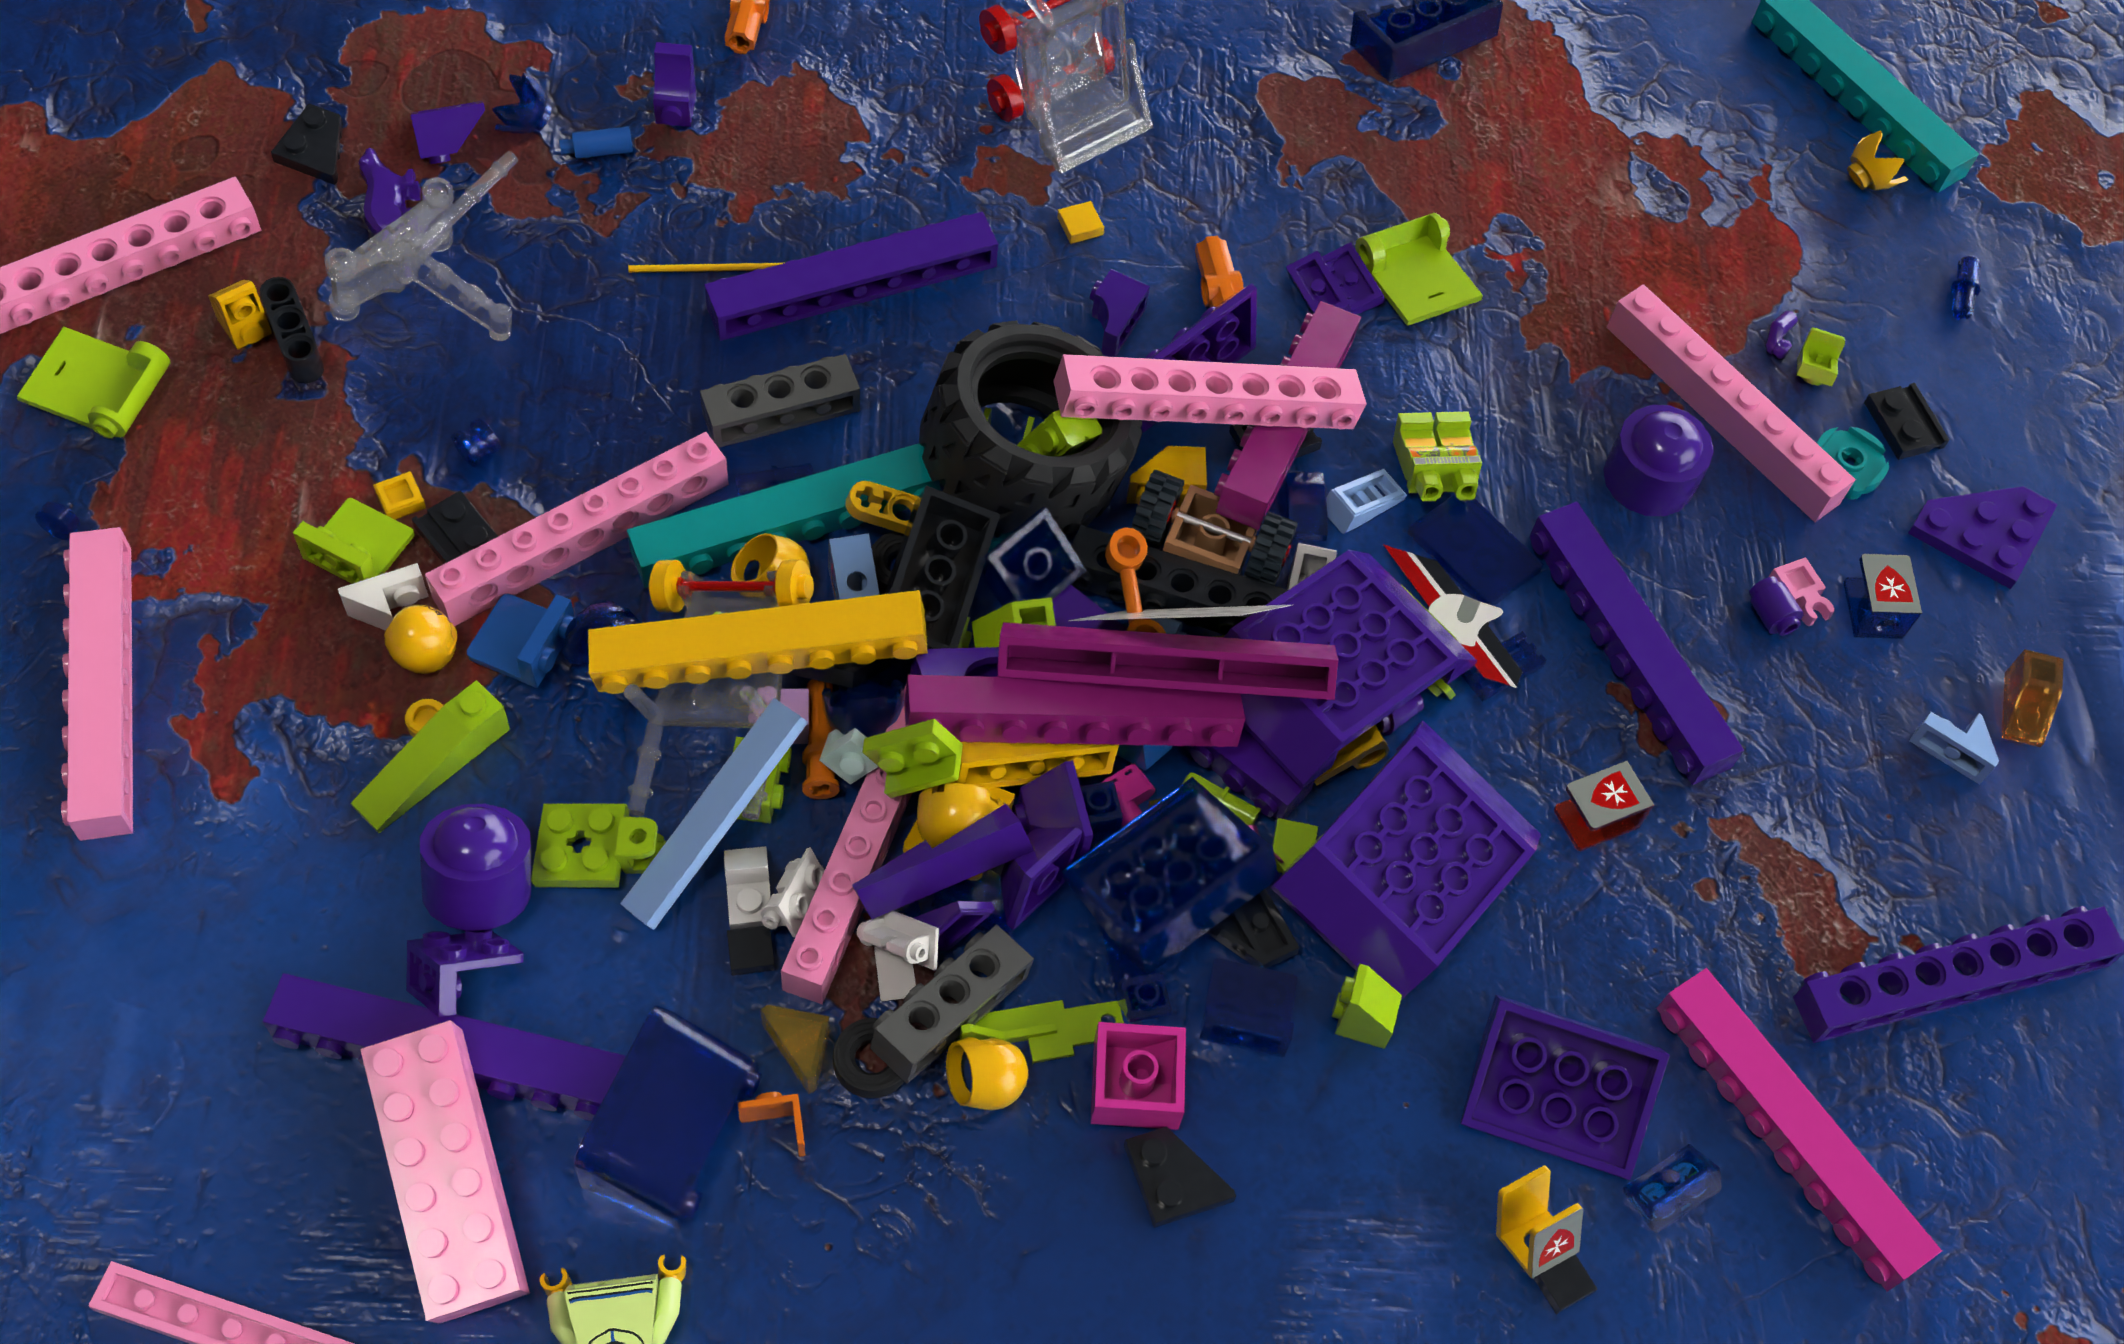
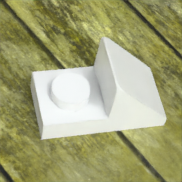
M417 563L338 588L348 616L385 631L393 619L390 609L398 606H409L420 599L429 597Z
M766 846L724 850L730 930L764 926L762 924L761 911L771 898Z

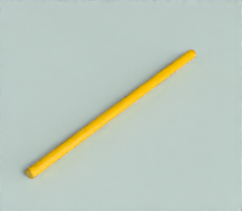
M783 263L628 265V272L753 271Z

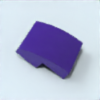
M1351 242L1322 257L1317 250L1286 266L1288 274L1313 314L1320 301L1353 314L1362 313L1385 302L1384 294Z

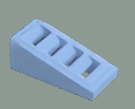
M1381 469L1331 489L1322 504V511L1341 533H1346L1404 501L1407 494L1385 469ZM1375 485H1377L1378 488L1385 494L1384 497H1383V496L1381 495V493L1374 487Z

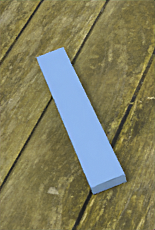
M773 698L620 904L654 930L808 722Z

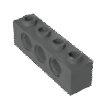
M846 354L824 357L819 361L799 366H788L780 371L764 375H753L744 380L725 385L718 384L700 391L702 414L711 439L718 448L860 411V387Z
M995 925L985 935L982 932L977 933L966 944L963 954L956 960L952 957L946 959L934 973V978L925 986L922 983L917 984L906 995L902 1006L895 1012L888 1009L876 1020L872 1027L875 1031L870 1049L908 1084L947 1050L951 1043L956 1042L960 1038L961 1025H975L1022 984L1028 977L1034 958L998 925ZM972 971L982 972L987 977H978ZM941 997H951L958 1003H947ZM911 1023H921L928 1029H915Z

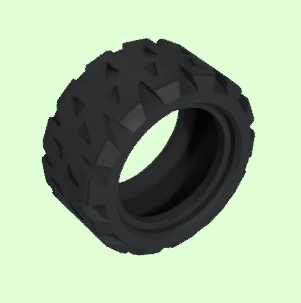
M1018 321L993 323L989 326L986 333L977 329L958 341L954 352L951 351L946 356L922 417L919 433V444L925 447L922 460L933 482L939 480L944 487L942 492L1000 514L995 530L1001 533L1018 532L1021 533L1023 538H1049L1058 532L1067 535L1079 530L1081 525L1087 527L1095 517L1101 516L1112 501L1137 452L1142 437L1140 429L1142 420L1097 418L1102 427L1103 434L1082 452L1068 456H1046L1025 450L996 432L985 418L981 407L995 403H1013L1035 409L1049 416L1052 412L1059 410L1053 381L1063 354L1103 356L1101 349L1079 335L1073 336L1063 332L1059 327L1039 322H1033L1031 325L1019 324Z

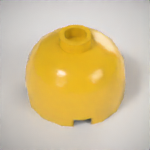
M946 783L944 784V791L933 794L932 787L924 789L918 798L917 824L922 839L926 840L931 848H934L1001 807L1002 801L999 798L996 802L991 800V791L971 784Z

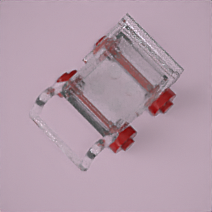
M1025 0L1031 9L1022 14L1011 8L1005 10L997 4L980 12L981 35L995 53L999 55L1014 49L1017 45L1015 59L1017 77L1012 79L1007 74H1000L990 79L987 83L989 104L993 111L1006 122L1022 116L1025 107L1028 119L1039 131L1040 148L1043 150L1044 155L1054 163V169L1060 174L1154 128L1136 58V44L1132 38L1126 40L1124 4L1135 0H1049L1047 2L1044 0Z

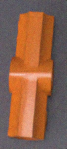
M730 0V19L725 32V45L730 47L734 53L746 54L748 51L754 50L761 23L765 24L768 18L770 0Z
M1209 236L1196 244L1195 254L1202 276L1201 295L1205 307H1217L1244 288L1242 276L1239 270L1234 271L1226 240L1220 239L1219 236Z

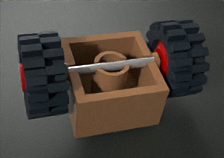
M1155 469L1153 470L1145 486L1144 493H1142L1131 528L1139 531L1147 542L1160 546L1167 534L1168 528L1173 523L1166 538L1163 551L1240 575L1248 554L1251 552L1244 576L1275 586L1280 571L1284 567L1289 555L1298 522L1268 511L1259 535L1256 536L1257 529L1215 513L1220 497L1207 490L1190 485L1181 507H1177L1183 491L1184 480Z

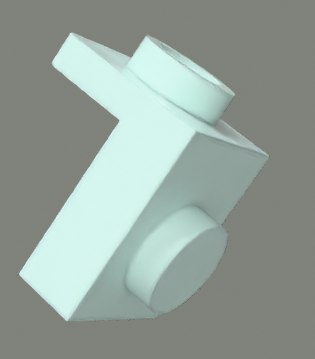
M856 728L845 735L837 729L828 734L819 761L849 784L879 767L862 753L864 738L867 737Z

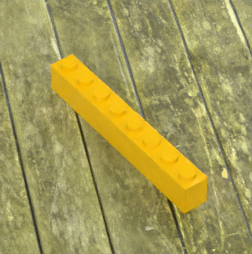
M920 590L588 629L589 675L598 692L610 694L623 693L627 689L647 687L661 689L668 684L674 683L702 684L710 679L717 678L744 679L751 674L767 672L786 674L793 669L810 667L828 669L835 664L852 662L856 664H870L877 659L895 657L906 660L914 658L919 654H928L925 610Z

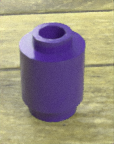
M1772 576L1759 581L1749 590V595L1752 598L1750 603L1770 634L1779 633L1781 636H1784L1799 628L1804 612L1784 582H1779L1776 577Z

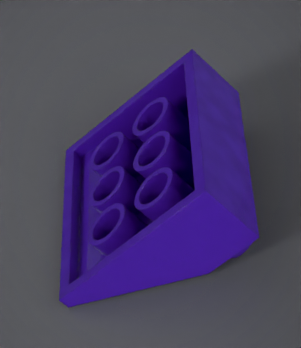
M1251 283L1219 306L1210 307L1203 313L1199 321L1189 328L1185 327L1179 330L1171 342L1161 349L1151 351L1145 359L1236 363L1256 348L1257 288ZM1142 420L1141 432L1144 433L1156 424L1157 421Z
M1495 995L1483 1032L1460 1123L1631 1180L1670 1054L1661 1048Z

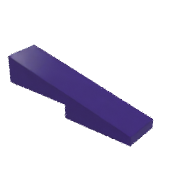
M1005 803L934 848H931L928 842L924 840L852 886L870 918L875 919L1030 853L1034 849L1020 820Z

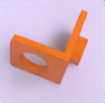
M766 1092L756 1096L755 1100L738 1103L741 1123L794 1115L799 1157L806 1156L798 1094L782 1096L779 1092Z

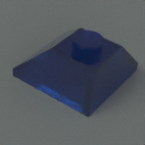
M1042 507L984 556L987 584L1002 606L1016 601L1050 597L1053 600L1086 571L1047 507Z

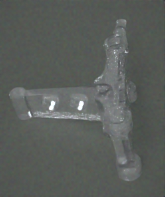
M507 151L498 161H494L491 167L471 187H467L465 193L453 204V187L450 182L439 177L427 180L422 187L423 201L353 252L345 248L330 250L325 257V269L327 275L331 278L332 293L328 299L332 316L337 320L350 321L359 314L360 304L379 294L387 292L400 293L405 289V285L415 281L487 328L489 335L494 340H507L511 335V308L502 303H494L486 297L485 293L478 286L468 284L457 276L450 267L438 262L430 255L434 251H445L450 248L453 243L452 226L472 206L478 204L482 200L481 198L501 178H505L508 175V171L518 163L516 155L511 151Z

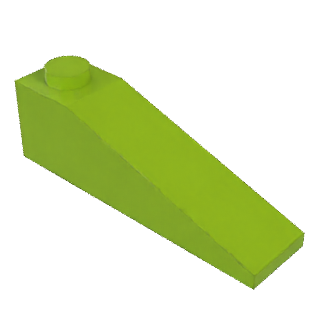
M476 680L446 703L358 794L351 802L352 807L378 833L382 832L510 730L504 706Z

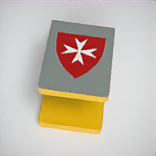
M1546 1165L1503 1187L1498 1192L1496 1236L1531 1279L1580 1251L1583 1208L1579 1203H1576L1554 1216L1548 1211L1551 1171ZM1528 1234H1530L1529 1248L1524 1242Z

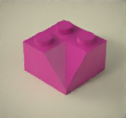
M1098 1022L1093 1050L1091 1124L1163 1128L1167 1126L1169 1129H1179L1185 1106L1186 1028Z

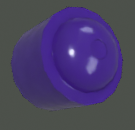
M1649 405L1635 410L1624 421L1608 454L1603 469L1605 484L1614 499L1636 513L1645 516L1664 517L1679 512L1691 501L1710 466L1714 453L1711 436L1702 422L1687 411L1673 406Z
M464 804L441 812L427 823L420 835L422 902L433 918L448 927L465 931L490 930L507 924L524 911L531 898L530 831L520 817L505 808L489 804Z

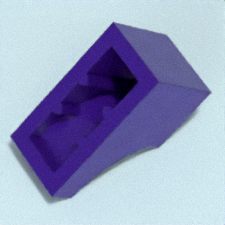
M656 42L654 50L655 85L653 95L656 124L691 127L696 100L692 45Z
M1110 269L1103 281H1096L1090 294V300L1093 301L1092 317L1098 319L1104 328L1101 352L1107 357L1117 356L1147 308L1150 286L1113 269Z

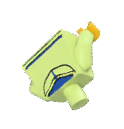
M664 1254L658 1260V1274L572 1285V1281L565 1268H561L562 1280L555 1286H550L547 1275L543 1273L540 1276V1284L548 1296L547 1308L551 1332L561 1344H664L679 1315L681 1281L686 1274V1258L681 1255L680 1267L672 1271L664 1267Z

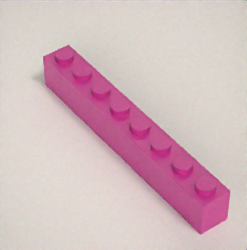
M1707 968L1668 993L1656 1008L1661 1014V1019L1665 1026L1671 1032L1677 1033L1689 1048L1690 1056L1694 1062L1707 1070L1716 1081L1721 1095L1727 1101L1733 1102L1743 1114L1746 1124L1752 1133L1762 1138L1774 1152L1778 1165L1796 1179L1804 1189V1195L1809 1203L1816 1209L1821 1210L1833 1225L1834 1232L1839 1240L1845 1245L1850 1246L1858 1255L1871 1279L1881 1284L1888 1292L1942 1252L1940 1247Z

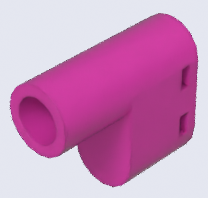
M1135 763L1108 777L1097 786L1096 793L1132 839L1141 836L1150 828L1151 822L1138 805L1149 799L1155 793L1156 788Z

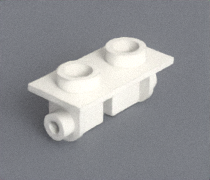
M811 847L806 849L802 858L790 861L785 867V872L776 887L778 893L772 894L767 905L761 911L762 924L765 927L775 929L777 926H787L792 937H796L824 873V868L818 862Z
M891 911L859 924L857 936L862 944L866 946L875 945L877 948L904 958L911 964L917 963L932 970L937 969L939 928L896 911Z

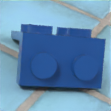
M511 594L502 595L468 647L467 655L469 660L538 688L546 673L554 666L557 655L565 642L571 638L575 631L577 619L574 616L571 600L556 594L546 609Z

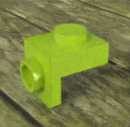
M1811 328L1797 358V376H1800L1805 382L1819 386L1825 384L1832 387L1838 375V358L1845 345V338L1824 330Z

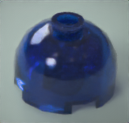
M872 677L854 688L839 685V690L831 692L830 688H824L822 691V703L827 723L832 730L837 729L844 735L854 728L866 737L885 733L886 729L897 721L904 706L903 683L894 679L891 682L892 686L880 685L879 677Z

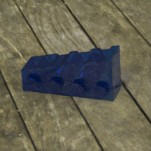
M1413 0L1412 5L1396 8L1394 4L1381 6L1380 12L1367 14L1366 10L1356 11L1353 14L1350 45L1388 82H1391L1498 36L1503 2L1500 0Z

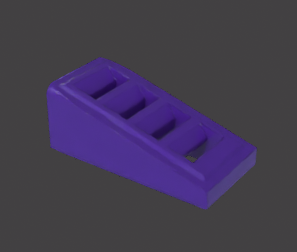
M957 901L914 917V919L939 928L938 951H949L993 913L995 909L993 902Z

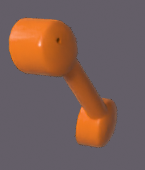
M1125 527L1113 533L1106 547L1105 556L1109 566L1114 571L1120 573L1127 613L1143 612L1135 571L1140 568L1144 561L1148 545L1146 539L1139 531L1134 528ZM1128 619L1129 626L1126 631L1166 634L1164 628L1152 619Z

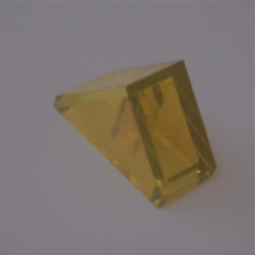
M773 1005L763 1007L761 1009L763 1027L808 1094L812 1093L817 1089L830 1034L829 1016Z

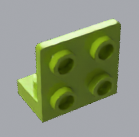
M348 498L324 527L319 526L316 528L302 521L293 532L303 559L352 584L385 574L415 536L412 528L353 498Z

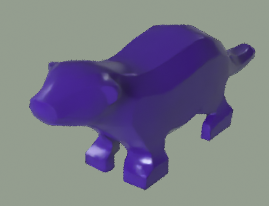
M368 148L359 160L360 173L368 186L363 209L365 223L372 233L390 248L393 255V266L396 269H400L402 266V250L398 239L405 238L412 242L421 240L420 223L415 224L414 209H406L405 200H421V187L419 182L415 181L416 174L413 169H408L404 176H399L384 166L374 149Z

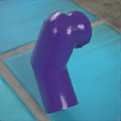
M1783 312L1770 325L1765 347L1770 355L1773 353L1779 359L1785 358L1789 353L1788 351L1792 348L1791 342L1783 338L1797 324L1798 320L1794 312Z

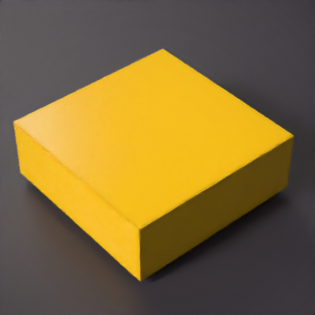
M1091 201L1058 209L1057 218L1070 244L1104 234V225Z
M411 471L373 484L385 515L395 520L426 509L424 499Z

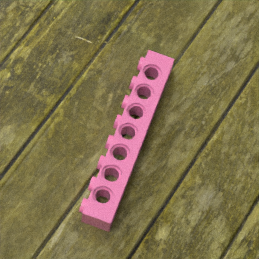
M236 176L0 267V334L262 231L254 207Z
M1063 354L1053 381L1061 417L1354 429L1366 406V400L1356 369Z
M704 432L425 573L432 599L439 610L448 618L449 622L456 626L495 606L502 595H516L627 538V529L663 519L729 485L726 458L708 433Z
M906 686L886 732L906 727L904 710ZM880 767L872 770L865 777L781 969L783 991L822 1005L864 908L852 885L882 866L912 793L894 798L888 797L884 793L887 773Z

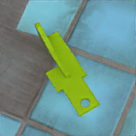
M1063 1000L989 1012L975 1025H961L960 1040L967 1037L979 1040L996 1038L1010 1043L1028 1040L1032 1063H1039L1074 1056L1073 1047L1094 1043L1098 1022H1101L1103 1016H1112L1115 1023H1124L1119 1000L1064 1009Z

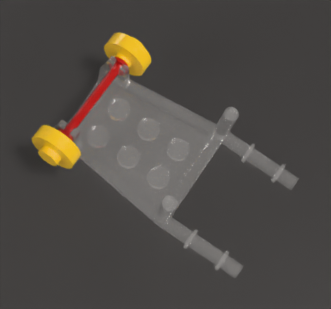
M659 560L651 571L649 593L652 604L658 612L677 613L686 605L687 610L684 618L712 615L716 611L731 613L810 603L814 591V582L809 567L804 560H783L777 571L767 572L769 581H704L691 571H685L683 564L678 560ZM767 672L751 674L744 679L725 677L710 679L702 684H691L688 682L668 684L666 687L658 689L654 702L638 685H628L624 690V696L648 720L643 745L637 748L636 752L640 758L634 784L628 787V793L631 795L628 805L629 814L643 816L647 798H651L653 795L650 785L656 760H660L662 756L659 746L664 726L752 728L773 698L779 702L781 701L783 674ZM767 779L744 808L742 813L744 818L751 820L759 819L762 802L766 801L768 794L764 792Z

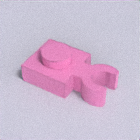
M1806 557L1773 569L1769 577L1774 576L1779 582L1786 584L1803 610L1804 616L1802 621L1807 626H1812L1818 618L1813 610L1820 612L1825 620L1830 619L1834 613V606L1828 599L1821 596L1826 587Z

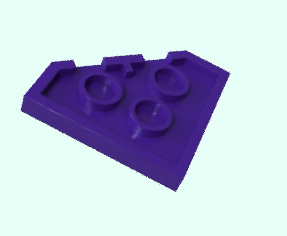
M2024 486L1930 499L1922 507L1908 534L2011 589L2022 573L2058 504Z

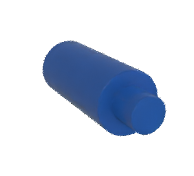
M629 126L572 132V139L559 140L561 154L575 153L576 159L633 152Z

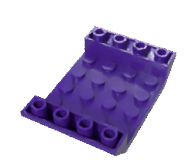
M1353 550L1346 551L1265 605L1292 606L1253 613L1232 627L1223 637L1335 645L1338 656L1335 700L1241 694L1245 714L1243 727L1301 788H1304L1332 768L1339 750L1440 678L1446 684H1449L1477 662L1369 553Z
M1423 720L1396 748L1397 752L1317 841L1305 853L1296 858L1270 887L1352 968L1357 970L1359 964L1369 966L1402 994L1401 1000L1440 965L1534 854L1541 836L1515 808Z

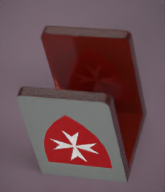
M1624 761L1569 783L1566 791L1571 799L1556 804L1554 812L1578 851H1583L1638 829L1651 811L1654 803L1628 761Z

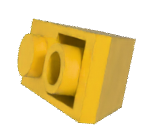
M241 280L208 295L217 320L237 350L256 343L272 334L256 287L252 281Z
M1166 446L1130 476L1127 504H1139L1147 481H1149L1154 469L1184 480L1178 507H1181L1190 485L1206 490V448Z

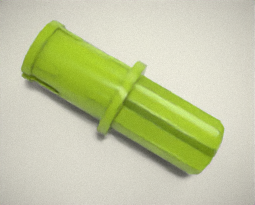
M1190 772L1181 785V793L1212 810L1211 815L1215 817L1219 814L1235 824L1238 823L1241 827L1254 825L1261 812V808L1255 807L1230 793L1231 788L1226 787L1223 789L1194 772Z

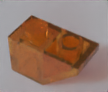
M2024 649L2005 671L2002 738L2041 747L2044 744L2062 694L2063 658Z

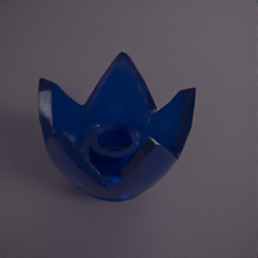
M523 73L522 76L510 74L509 80L520 102L492 108L495 115L506 124H497L495 130L511 134H529L535 129L541 131L547 124L552 111V106L547 103L548 97L532 76Z

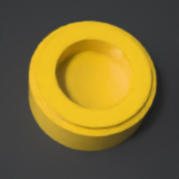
M422 699L413 703L405 714V723L410 735L414 737L443 707V704L434 699Z

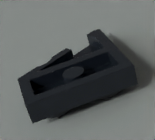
M1259 877L1189 908L1186 916L1191 923L1260 971L1298 954L1300 949Z

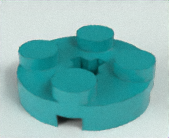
M1838 427L1831 428L1821 435L1817 444L1856 479L1845 497L1854 500L1860 498L1862 494L1875 490L1889 469V461L1886 463L1883 456L1886 450L1882 443L1875 436L1860 428L1850 427L1848 431H1836ZM1849 456L1855 460L1854 466L1846 463L1843 459H1847Z

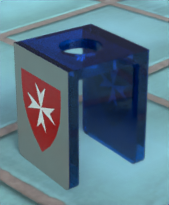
M1863 554L1859 559L1863 578L1847 577L1843 582L1854 638L1903 639L1922 614L1911 559L1908 555Z

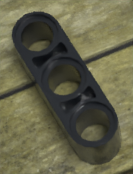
M284 277L270 278L261 285L260 296L291 378L298 383H312L322 376L324 365L298 294L289 279Z

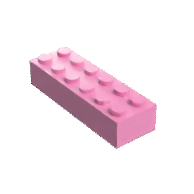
M449 1020L361 1048L426 1321L441 1324L530 1294L463 1030Z

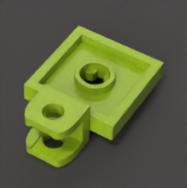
M543 804L531 881L535 887L619 888L621 868L625 874H643L666 841L662 835L657 833L658 826L654 820L645 817H629L630 811L626 804ZM586 838L587 841L591 842L590 846H583L581 853H575L572 844L577 839Z

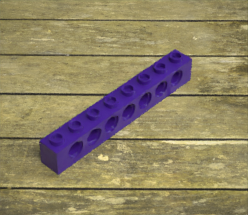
M2079 906L2066 911L2059 918L2051 919L2049 915L2037 917L2027 922L2024 927L2015 929L2012 924L1996 928L1988 936L1980 938L1976 934H1968L1956 939L1949 946L1941 947L1939 943H1933L1920 948L1915 954L1905 957L1901 952L1893 953L1880 959L1878 964L1866 966L1865 962L1854 963L1842 969L1839 974L1829 976L1826 971L1818 972L1803 980L1804 985L1793 996V999L1813 1043L2109 967L2124 954V942L2105 906L2087 910L2085 906ZM1992 957L1995 958V959L1999 962V964H1997V963L1992 959ZM1954 966L1958 967L1963 974L1959 973ZM1916 975L1922 977L1926 984L1922 983ZM1878 984L1884 986L1889 994L1882 991ZM1841 994L1846 995L1851 1000L1852 1004L1847 1003L1842 998Z

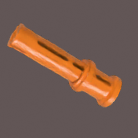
M812 679L807 683V689H809L808 746L802 753V762L806 765V780L802 783V791L809 798L828 799L839 793V782L835 779V772L819 761L828 734L833 731V684L826 682L825 688L823 681Z

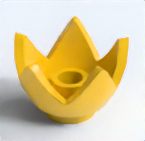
M1881 130L1862 138L1850 157L1852 164L1847 167V171L1854 183L1862 190L1866 187L1872 190H1882L1908 181L1906 176L1892 180L1904 162L1903 158H1875L1878 145L1883 136Z

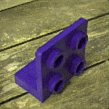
M492 929L465 931V933L453 935L442 931L427 932L423 934L421 939L407 940L406 991L438 1017L456 1015V999H459L462 993V984L457 973L458 971L523 963L524 953L510 944L508 940L494 933Z

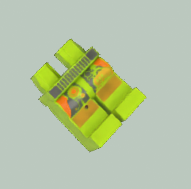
M1469 411L1436 412L1434 420L1431 412L1398 413L1393 444L1404 477L1408 480L1407 489L1409 493H1418L1422 501H1436L1441 498L1442 492H1455L1459 500H1473L1475 498L1482 461L1472 440Z

